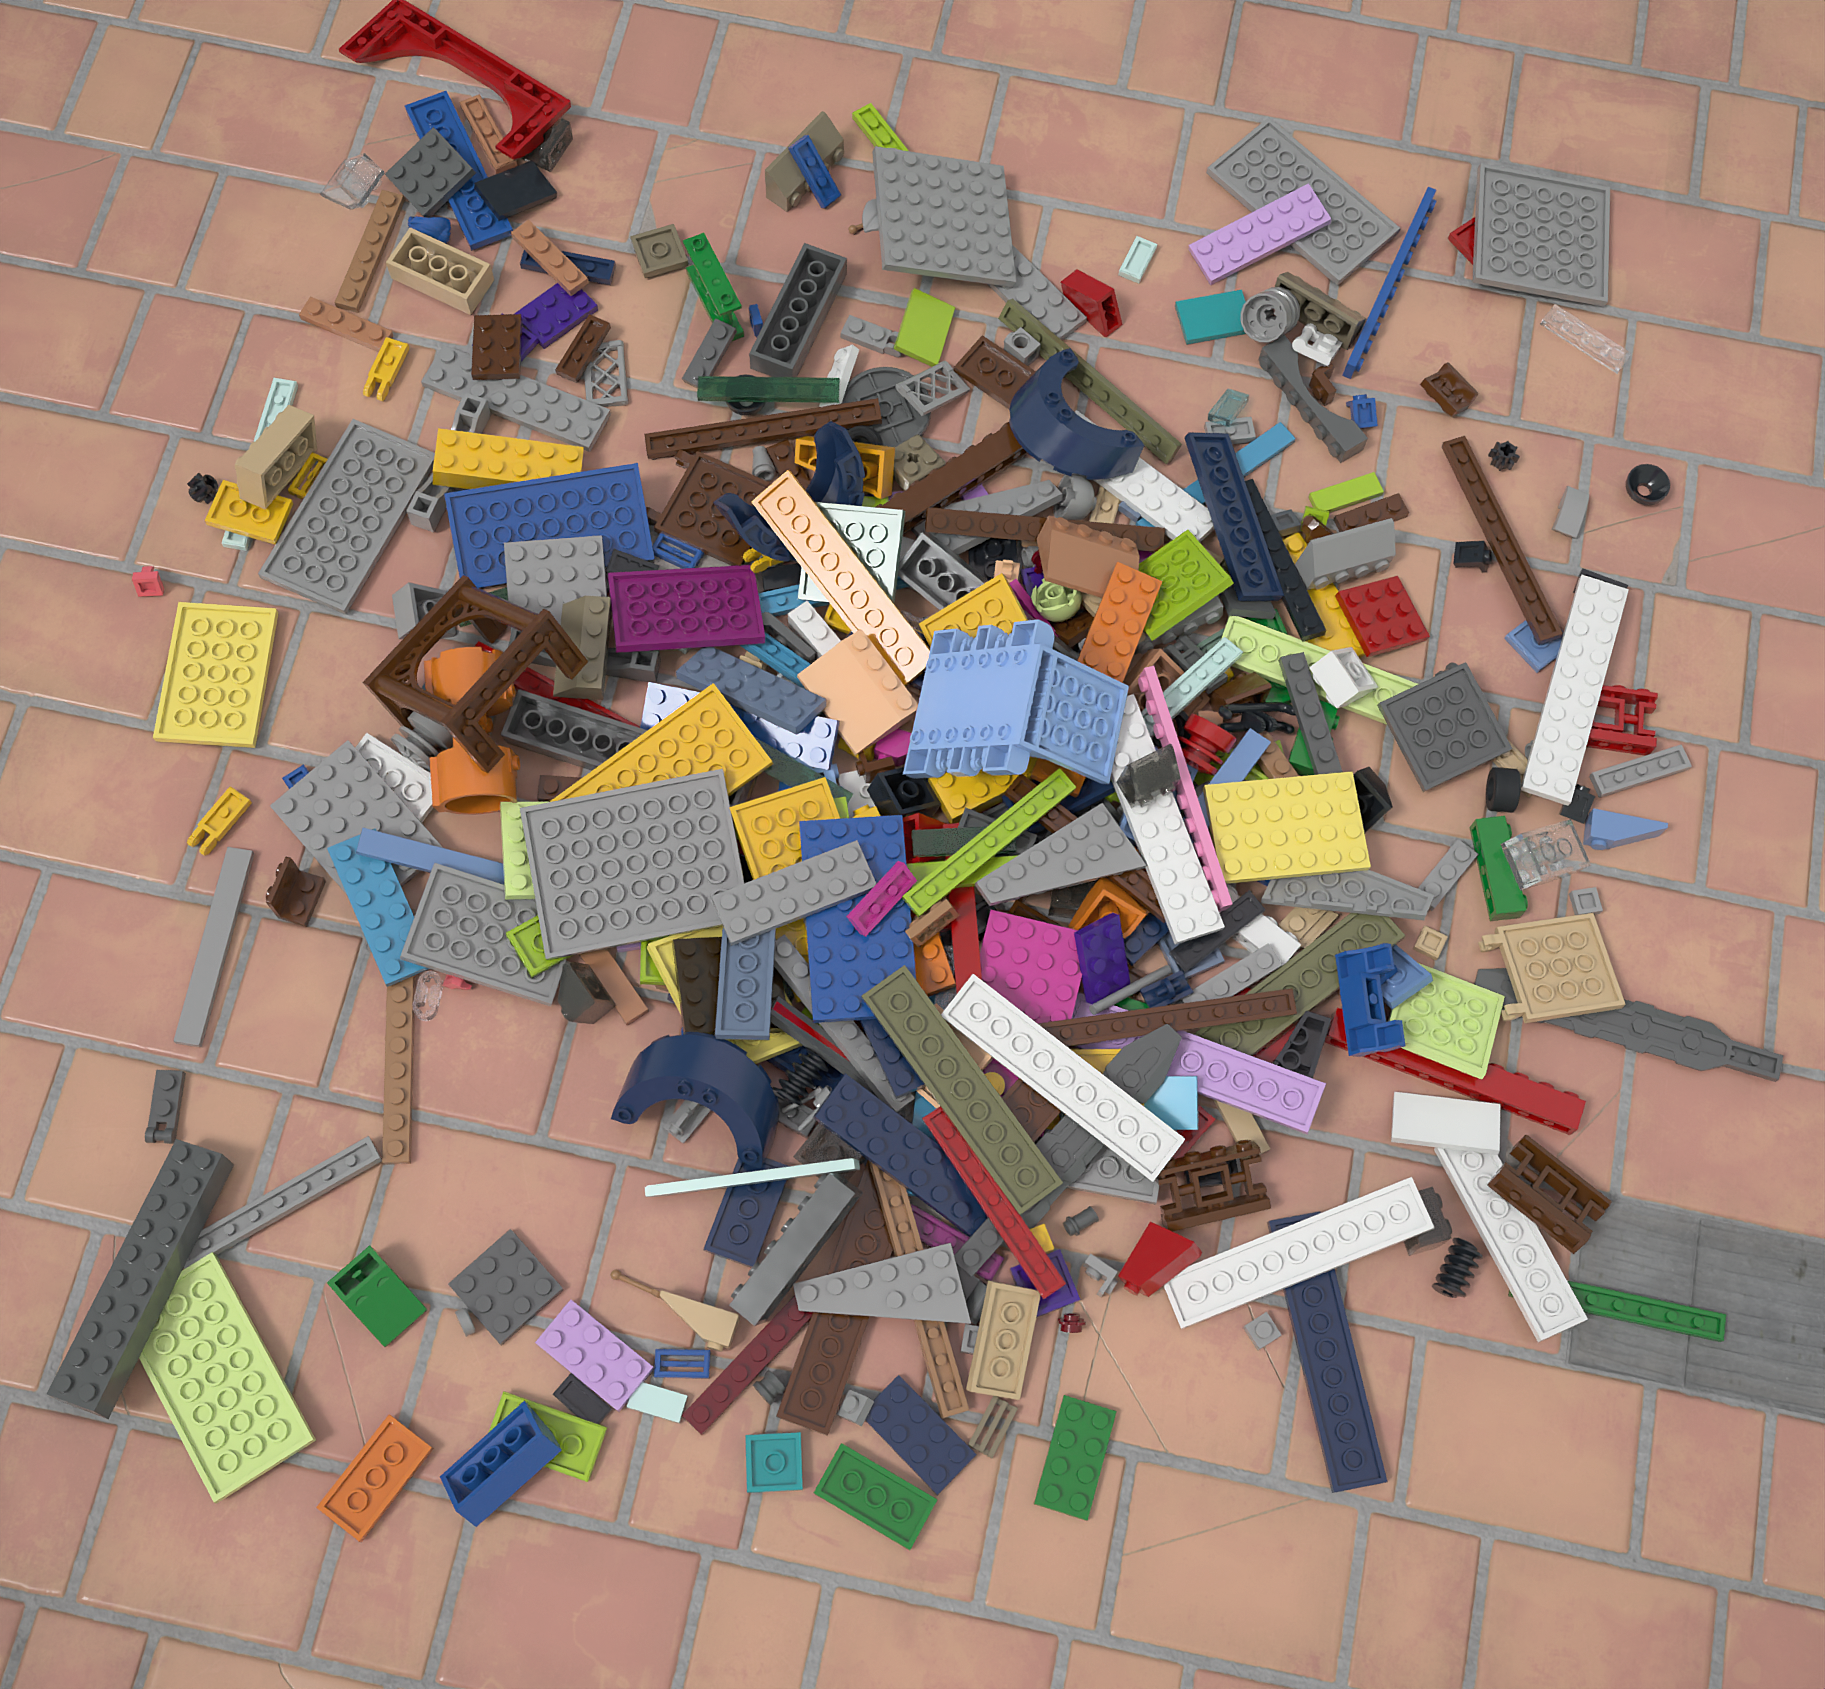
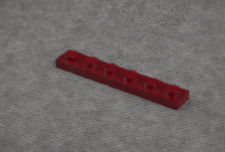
M794 1295L682 1414V1417L703 1435L809 1322L813 1312L799 1311L796 1296Z

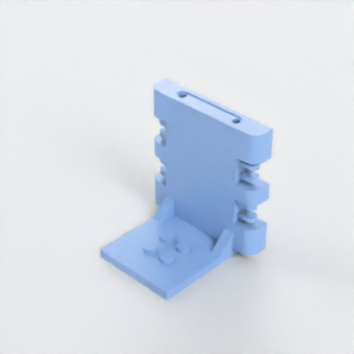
M1039 619L1014 622L1012 633L1009 635L993 625L978 626L977 636L974 639L959 629L934 631L903 774L911 778H938L947 771V773L957 777L977 775L983 768L982 771L991 775H1019L1026 771L1029 757L1031 756L1046 759L1101 784H1109L1129 686L1053 650V629L1049 624Z

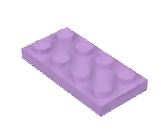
M572 1300L566 1304L535 1342L618 1412L621 1411L640 1384L654 1370L652 1365Z

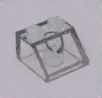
M365 153L357 155L341 163L320 195L350 210L358 207L363 208L370 200L368 197L370 193L381 185L382 181L380 179L385 172Z

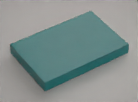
M1237 290L1176 301L1175 309L1186 345L1246 334L1241 324V311L1246 302L1243 291Z

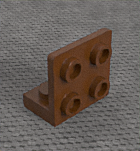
M286 856L283 863H280L276 869V880L273 886H270L267 890L266 903L278 919L307 927L326 880L323 877L300 871L292 858Z

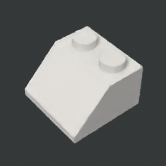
M1352 647L1332 650L1309 667L1313 673V679L1318 685L1322 686L1326 692L1327 700L1336 708L1347 706L1378 688Z

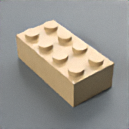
M413 228L408 229L386 261L391 279L469 315L473 313L494 281L489 263Z
M288 405L282 412L278 413L273 423L263 430L262 435L251 443L246 453L236 460L235 470L240 499L263 509L270 505L303 467L310 454L317 451L314 415Z

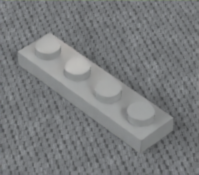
M1681 744L1592 772L1589 777L1598 797L1601 798L1689 770L1692 765Z
M1268 943L1193 989L1194 993L1182 999V1001L1189 1003L1232 997L1280 968L1282 964Z

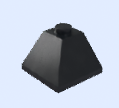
M1370 767L1358 770L1353 775L1364 834L1393 808L1386 785Z

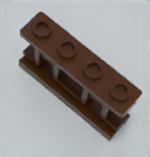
M1524 1135L1509 1153L1520 1162L1516 1169L1505 1162L1491 1178L1487 1186L1572 1254H1575L1588 1242L1593 1232L1582 1223L1586 1215L1596 1222L1604 1215L1605 1210L1612 1202L1531 1137ZM1527 1164H1530L1533 1168H1535L1539 1172V1174L1537 1175L1530 1168H1528ZM1520 1175L1523 1176L1526 1180H1528L1531 1183V1185H1527L1518 1177ZM1542 1181L1546 1182L1563 1196L1559 1203L1538 1188ZM1573 1198L1576 1202L1582 1205V1208L1580 1209L1573 1202H1571L1570 1199ZM1563 1210H1566L1575 1219L1571 1220L1563 1213Z
M1240 1140L1235 1143L1236 1145L1229 1147L1219 1145L1210 1148V1151L1207 1152L1192 1151L1184 1154V1157L1174 1159L1171 1157L1155 1178L1158 1185L1169 1183L1173 1202L1160 1206L1162 1225L1173 1232L1271 1209L1270 1198L1266 1195V1186L1263 1183L1252 1184L1249 1165L1262 1162L1259 1155L1261 1153L1260 1147L1254 1141ZM1239 1158L1241 1172L1229 1174L1228 1164L1225 1161ZM1188 1170L1190 1183L1178 1186L1177 1177L1174 1173ZM1220 1171L1224 1191L1201 1196L1198 1176ZM1243 1182L1247 1195L1233 1197L1231 1185ZM1193 1194L1196 1206L1182 1209L1180 1196Z

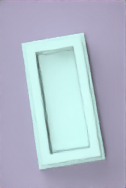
M1136 236L1118 275L1139 284L1157 249V244Z
M642 1382L629 1398L627 1408L680 1424L688 1396Z

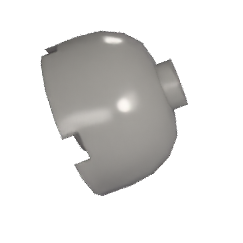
M1064 475L1057 487L1062 493L1063 500L1053 505L1055 518L1061 517L1067 520L1081 521L1088 516L1090 511L1095 509L1097 498L1094 497L1093 487L1086 478L1079 475Z

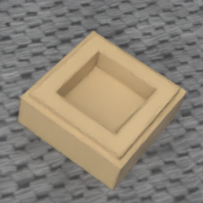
M1424 925L1413 950L1437 960L1448 936Z

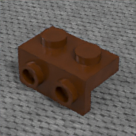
M1449 362L1445 363L1437 373L1424 378L1420 384L1427 395L1432 397L1441 406L1442 410L1451 417L1467 410L1478 396V392Z

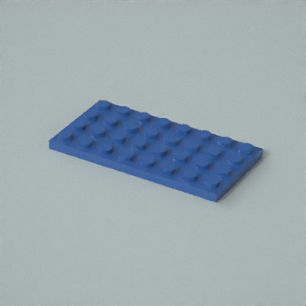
M638 463L444 493L459 577L461 578L463 575L469 577L477 588L507 584L504 543L602 535L605 567L608 565L613 549L646 561L655 560Z
M902 815L799 821L802 861L857 840L876 884L897 861L903 862L906 865ZM868 893L806 917L813 1023L877 1019L861 996L904 965L916 980L913 941L905 932L911 924L910 907L902 898L866 937L859 934L846 916Z

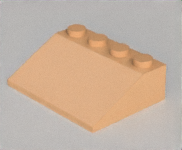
M862 629L839 642L797 675V678L806 690L826 699V707L822 710L827 718L840 720L838 733L855 756L914 719L917 712L918 703Z

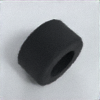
M1493 767L1489 772L1486 784V806L1489 811L1513 813L1517 809L1520 799V773L1518 769Z

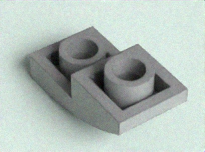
M1566 486L1558 506L1560 510L1552 530L1570 538H1576L1586 512L1589 494Z

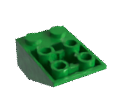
M370 1245L327 1282L344 1304L384 1347H387L427 1311L420 1300Z

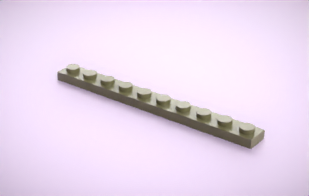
M1013 298L1007 301L998 319L1013 332L1021 327L1041 344L1040 355L1045 360H1048L1051 356L1062 350L1070 348ZM1073 351L1078 358V365L1076 369L1069 372L1065 377L1126 430L1134 432L1143 444L1165 464L1172 462L1182 444Z

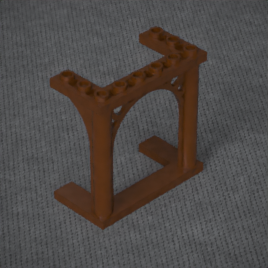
M463 575L362 683L400 726L411 730L414 729L408 721V717L413 711L444 726L481 770L489 773L505 754L478 723L480 718L543 649L565 677L571 680L588 663V660L550 611L543 609L539 614L477 588L469 577ZM469 620L486 642L491 644L508 626L521 631V634L455 705L420 688L417 681V672L422 658L451 628Z

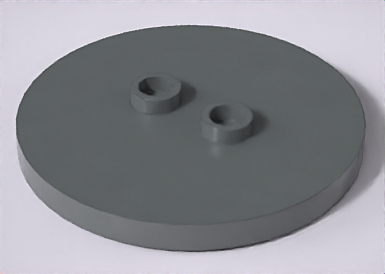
M893 367L872 368L856 375L848 382L841 403L878 398L882 424L869 425L868 427L873 428L879 433L883 440V446L896 447L917 434L922 437L931 419V412L921 416L908 400L903 398L896 390V384L914 375ZM915 385L909 386V389L915 392ZM920 387V393L929 396L927 390ZM920 400L924 406L931 403L924 400ZM859 438L856 441L858 443L869 444V442L865 438Z

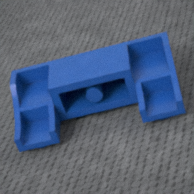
M1383 943L1373 947L1349 950L1336 954L1349 1056L1362 1057L1378 1051L1388 1052L1405 1047L1402 1020L1386 1022L1379 975L1395 969L1391 944Z

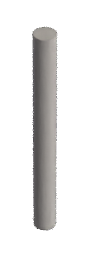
M1165 965L1090 1005V1012L1096 1015L1135 994L1140 989L1161 980L1172 973L1171 967Z

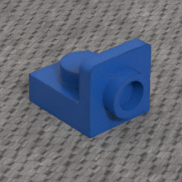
M1367 394L1353 396L1352 401L1346 402V407H1350L1351 420L1359 428L1378 426L1375 398L1367 399Z

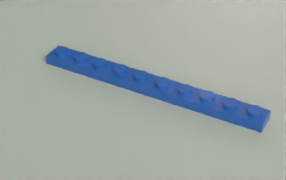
M1428 187L1346 364L1342 375L1346 378L1351 379L1354 371L1359 372L1364 362L1361 356L1363 353H1368L1373 342L1369 338L1371 335L1376 336L1381 324L1377 321L1379 317L1384 318L1389 307L1385 303L1387 299L1392 301L1396 292L1395 281L1400 283L1405 272L1402 266L1403 264H1409L1413 254L1410 251L1411 246L1416 248L1421 237L1418 231L1419 229L1424 231L1429 217H1426L1427 212L1432 213L1437 200L1433 199L1436 189Z

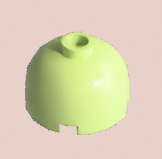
M1042 579L1043 584L1038 588L1037 586L1034 587L1031 595L1035 609L1044 619L1052 622H1063L1073 617L1080 609L1082 601L1080 591L1045 581V579Z

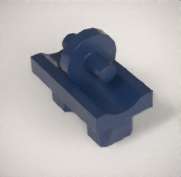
M1182 970L1140 989V993L1148 1008L1171 1005L1194 993L1187 983Z

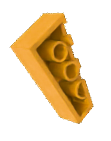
M805 436L797 438L795 463L815 471L817 452L814 437ZM853 442L864 467L863 491L874 494L875 497L880 499L891 496L895 447Z

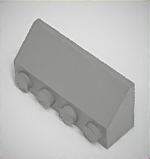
M1390 518L1311 540L1295 563V567L1306 589H1321L1330 583L1336 582L1339 584L1355 576L1361 578L1369 572H1382L1386 570L1396 555L1394 521Z

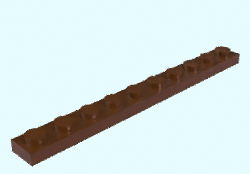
M876 398L644 434L648 459L676 455L679 450L693 453L816 434L822 426L830 421L849 429L855 426L882 424L879 400Z
M1466 436L1443 442L1442 449L1538 645L1560 639L1563 632Z
M927 507L924 532L1037 541V537L1047 518ZM1067 520L1077 525L1084 524L1100 532L1106 531L1112 536L1122 539L1128 538L1136 543L1138 550L1156 552L1164 544L1165 528Z
M1293 988L1044 1022L1038 1023V1025L1065 1046L1070 1047L1142 1037L1165 1024H1168L1178 1032L1296 1015L1297 1011Z

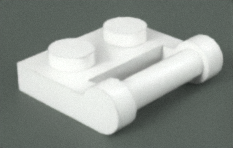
M1311 323L1305 325L1301 336L1295 338L1292 343L1295 351L1326 366L1331 363L1342 345V342L1338 341L1335 336L1317 331L1316 326ZM1310 340L1315 343L1311 346L1307 342Z

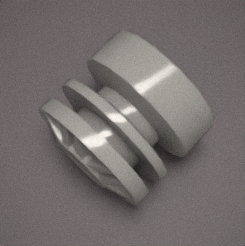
M1282 287L1266 289L1250 297L1243 305L1241 324L1244 332L1255 341L1271 342L1290 332L1297 325L1300 317V306L1296 297L1289 290Z
M413 711L408 717V721L414 729L411 730L401 726L399 731L404 737L395 733L391 737V741L407 759L417 766L430 771L429 757H437L439 754L436 750L437 747L442 750L452 748L453 736L444 726Z

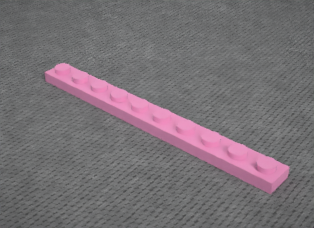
M1146 667L1138 678L1139 688L1141 692L1145 693L1147 699L1146 709L1148 714L1152 715L1155 723L1153 726L1154 734L1157 739H1160L1163 747L1161 748V755L1164 762L1168 763L1170 769L1169 779L1172 786L1176 787L1178 793L1177 804L1180 810L1184 811L1186 817L1184 820L1188 834L1191 833L1194 841V850L1197 857H1199L1203 873L1218 911H1224L1232 905L1228 888L1155 667Z

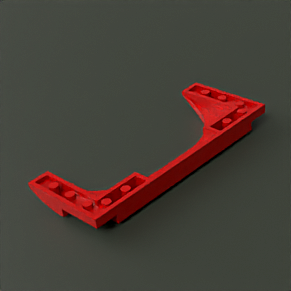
M392 0L339 48L341 54L356 63L375 62L404 56H424L449 63L489 87L503 99L512 115L511 131L495 145V148L513 160L521 158L537 148L544 141L543 134L571 108V101L406 0Z

